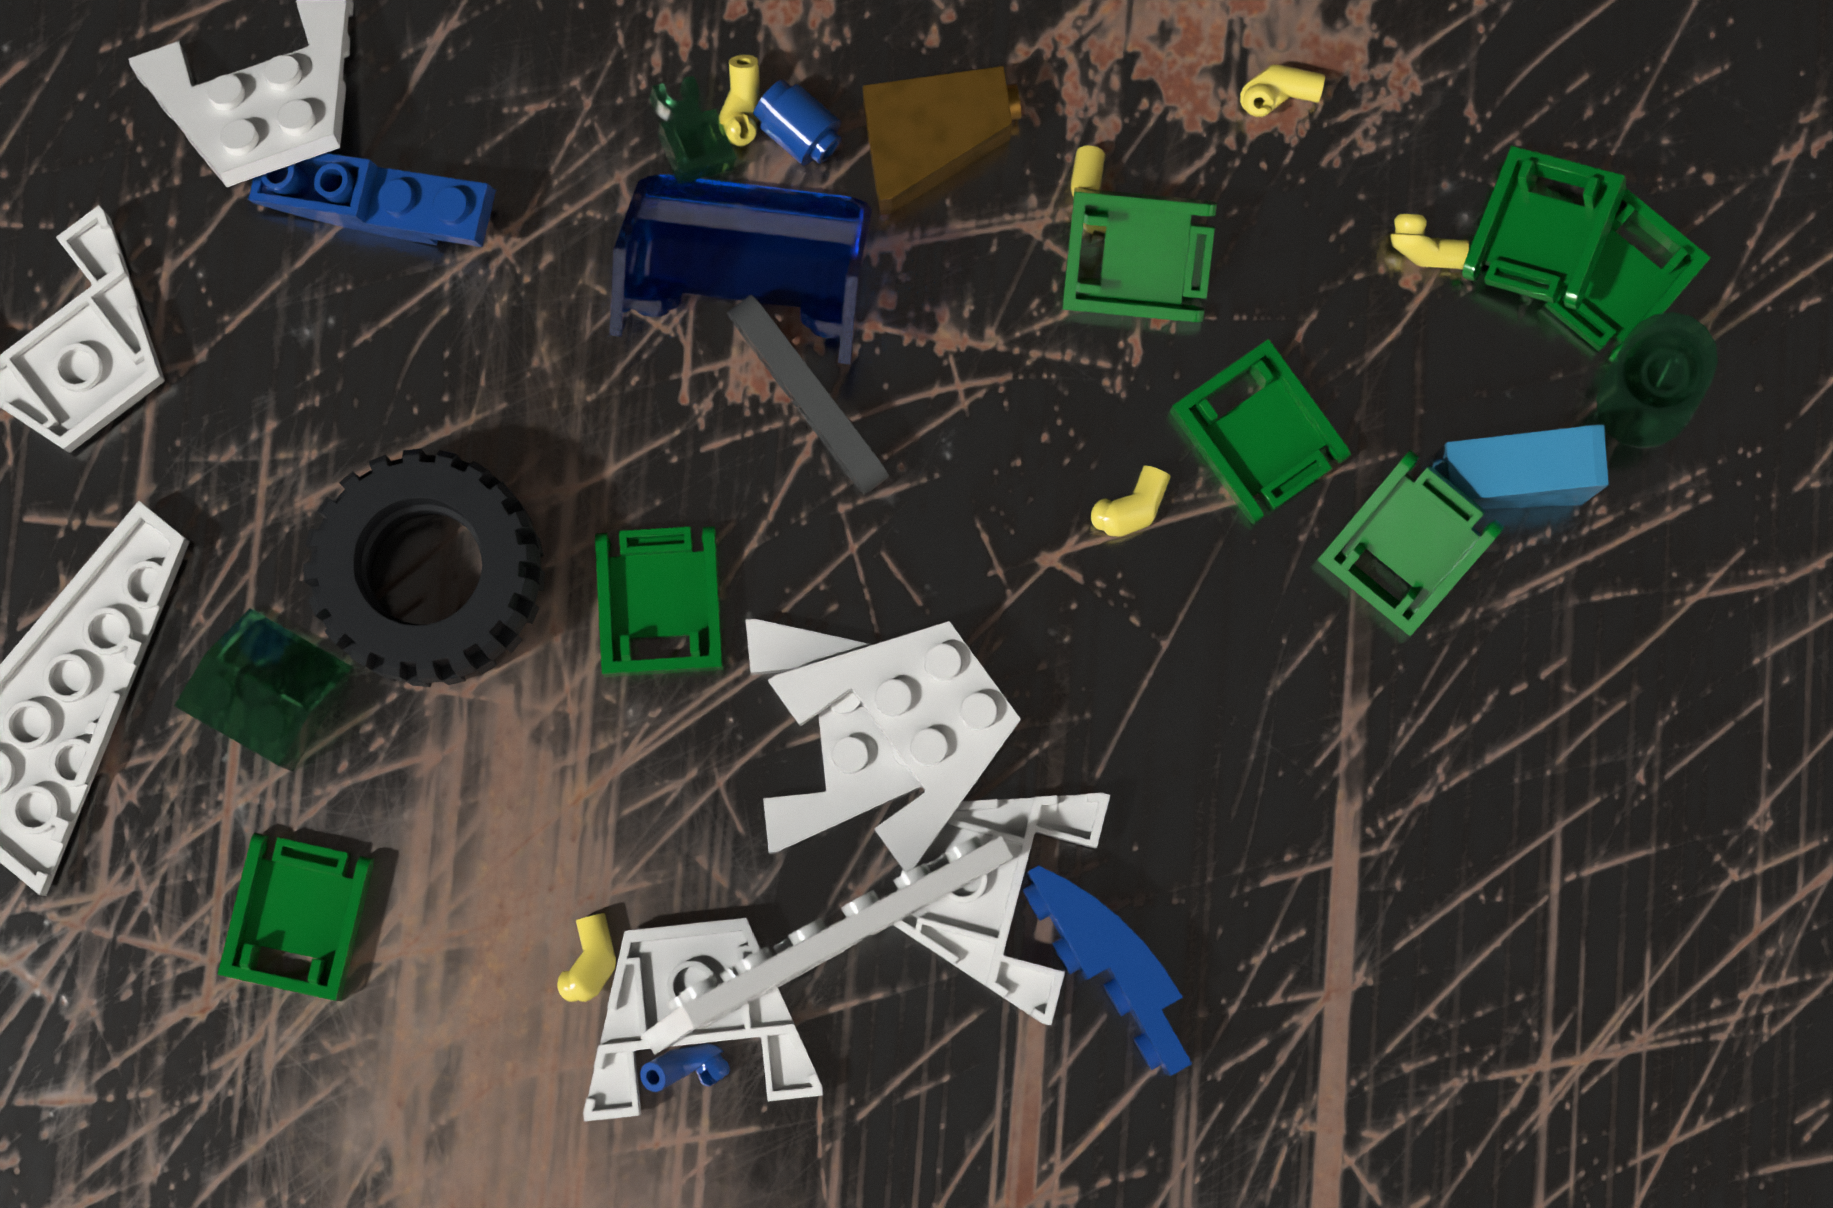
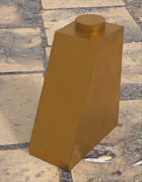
M1004 66L863 85V103L880 215L892 214L1010 140L1012 120L1021 119V106L1017 84L1006 85Z

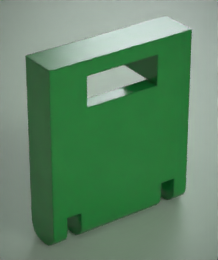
M1511 146L1464 262L1463 278L1477 281L1483 266L1488 265L1489 268L1484 278L1486 285L1553 304L1556 303L1562 287H1567L1564 305L1565 307L1578 310L1626 191L1625 175ZM1540 176L1585 188L1583 192L1585 207L1532 193L1537 177Z
M1074 188L1062 310L1203 322L1205 308L1196 305L1181 304L1182 295L1183 297L1207 299L1215 227L1208 224L1191 223V216H1216L1217 203L1199 199ZM1084 223L1087 225L1106 226L1100 279L1078 277Z
M1626 188L1579 309L1575 310L1565 307L1564 299L1567 287H1562L1556 303L1547 302L1544 307L1598 352L1613 337L1620 344L1612 350L1608 360L1617 367L1711 257ZM1627 218H1630L1673 254L1662 268L1658 267L1616 232Z
M1269 339L1175 403L1170 409V413L1252 524H1255L1264 517L1262 509L1253 496L1259 494L1264 503L1273 511L1332 469L1319 451L1323 447H1326L1339 464L1351 456L1344 441ZM1249 371L1261 390L1216 420L1218 414L1207 399Z
M1411 449L1318 558L1322 565L1409 636L1417 630L1505 527L1497 519H1494L1484 528L1482 534L1477 531L1473 526L1484 515L1486 510L1432 466L1428 465L1416 480L1411 477L1407 472L1415 467L1419 456ZM1365 549L1412 586L1400 601L1354 564Z
M691 526L619 531L621 556L610 557L611 541L608 532L595 533L602 675L604 677L724 670L715 526L703 527L702 544L704 551L693 552ZM687 636L690 638L691 657L634 660L633 640Z
M256 832L253 833L217 975L333 1001H342L373 872L374 858L360 856L353 879L347 878L351 859L350 853L277 837L272 861L265 860L269 836ZM262 946L313 957L308 981L256 970Z

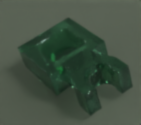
M694 75L682 80L680 92L684 98L682 101H675L669 98L663 83L652 86L649 99L655 112L666 120L660 123L657 135L678 184L733 170L737 159L722 124H720L716 109L700 111L698 107L699 87Z

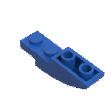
M324 153L253 178L248 200L254 204L289 214L373 234L437 245L439 240L483 247L496 190L488 183L382 168L369 159Z
M1041 866L1028 871L1026 876L1031 885L1022 889L1038 920L1042 921L1050 917L1061 938L1052 942L1069 975L1080 970L1084 979L1088 980L1107 969L1112 980L1103 984L1119 1015L1122 1017L1131 1012L1142 1034L1133 1039L1151 1071L1161 1065L1164 1073L1172 1076L1191 1065L1192 1063L1162 1011L1163 1008L1183 997L1165 968L1147 945L1119 916L1071 881Z

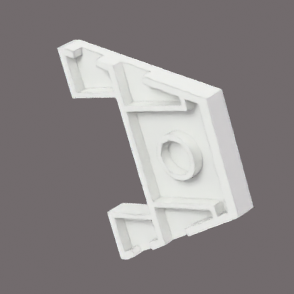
M296 0L309 43L308 47L276 56L271 60L228 75L219 76L196 86L187 56L179 41L131 57L129 62L139 81L144 87L148 88L161 108L180 127L188 141L224 185L229 187L340 148L346 91L343 70L344 60L349 56L350 37L347 29L348 18L353 15V0Z
M99 205L56 237L91 282V287L0 354V408L69 453L165 381L111 219Z
M745 619L752 675L787 672L873 645L759 619ZM853 691L848 692L818 714L826 791L763 798L768 851L770 854L782 852L797 843L828 831L843 822L922 788Z
M950 621L780 673L768 680L800 727L848 692L853 691L925 790L922 795L874 828L905 873L916 867L1021 720Z
M1087 793L1082 795L962 801L916 867L926 863L931 873L950 863L945 855L947 851L975 836L979 838L982 846L1002 836L1013 858L924 908L920 907L911 915L895 923L894 926L1037 1021L1051 1025L1065 972L1007 957L1004 955L1005 945L1034 834L1037 833L1096 849L1110 795L1105 793Z
M747 918L628 930L624 932L607 1006V1016L594 1063V1073L583 1111L584 1121L641 1115L635 1052L637 1050L651 1049L643 1033L671 1013L666 1003L679 996L682 991L714 975L718 985L723 984L724 981L720 974L734 967V964L761 950ZM779 988L754 1001H748L739 1009L705 1028L698 1029L697 1027L672 1045L680 1046L760 1037L762 1040L768 1101L823 1095L821 1081Z

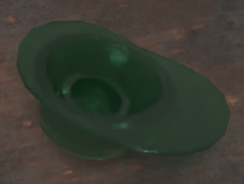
M1675 312L1656 314L1636 325L1625 339L1620 351L1603 378L1596 398L1598 418L1610 436L1621 444L1641 449L1661 446L1681 433L1690 422L1710 387L1718 364L1716 343L1707 327L1692 316Z

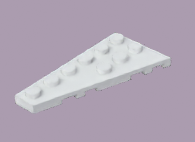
M140 501L136 503L0 664V863L42 896H46L190 542Z
M975 836L947 851L945 855L950 863L931 873L927 864L924 863L893 880L898 891L879 900L873 890L843 906L841 909L846 918L826 928L823 920L820 918L790 934L789 938L773 946L777 953L776 956L773 957L767 946L734 964V967L720 974L724 981L723 984L718 985L714 975L682 991L679 996L666 1003L671 1013L643 1033L654 1055L674 1045L675 1042L697 1027L702 1029L739 1009L748 1001H754L841 954L844 950L862 941L864 937L870 934L872 936L911 915L920 907L924 908L998 868L1013 858L1002 836L983 846L979 838Z

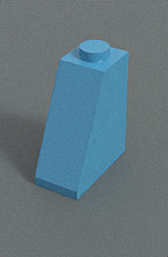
M1604 425L1446 442L1437 452V459H1432L1429 462L1430 466L1483 509L1583 505L1609 485Z

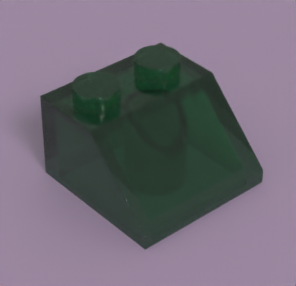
M249 608L205 653L174 706L274 764L294 771L350 677L354 667Z

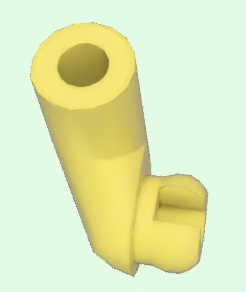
M738 55L729 60L730 91L719 114L717 123L720 135L725 141L735 146H746L757 135L756 124L759 120L753 115V112L761 99L758 59L754 56Z

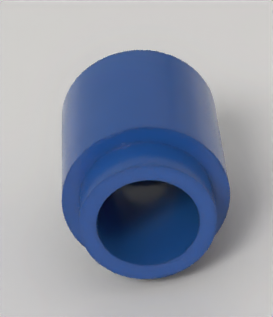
M784 79L779 80L766 91L754 109L753 115L761 121L760 129L803 166L808 165L813 160L818 164H822L835 152L841 143L842 137L837 133L841 126V120L799 84L791 86Z

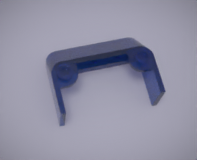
M662 174L644 177L636 185L614 246L610 336L622 337L630 310H636L639 314L648 317L664 316L670 310L681 305L685 294L741 301L752 295L759 303L799 307L800 321L810 328L812 333L823 338L840 337L838 363L850 364L860 315L872 208L860 199L842 195Z

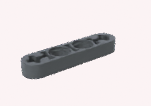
M749 295L727 312L728 317L855 486L866 495L889 478L888 473L877 456L756 298Z

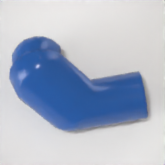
M706 1043L673 1049L644 1064L641 1068L640 1078L648 1090L658 1092L696 1071L701 1084L710 1087L730 1073V1065L721 1056L724 1051L720 1047Z

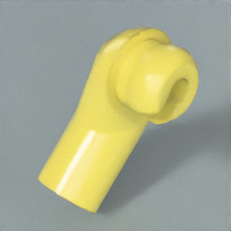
M1273 64L1245 84L1240 95V102L1243 109L1254 117L1268 115L1289 97L1319 103L1325 74Z
M1089 145L1078 148L1070 187L1072 197H1074V188L1100 190L1105 162V153L1102 149ZM1083 224V229L1092 235L1093 231H1100L1104 234L1106 232V226Z
M1399 214L1394 220L1395 234H1390L1393 247L1410 261L1422 267L1463 269L1469 252L1468 240L1431 238L1425 236L1427 221L1423 215Z
M1144 466L1133 494L1113 501L1104 498L1093 506L1091 511L1093 526L1114 537H1122L1147 528L1155 519L1171 478L1170 474L1155 467Z
M605 913L576 920L583 952L569 971H563L559 975L557 982L560 995L569 1002H576L578 1000L587 1002L596 997L615 970L616 957Z

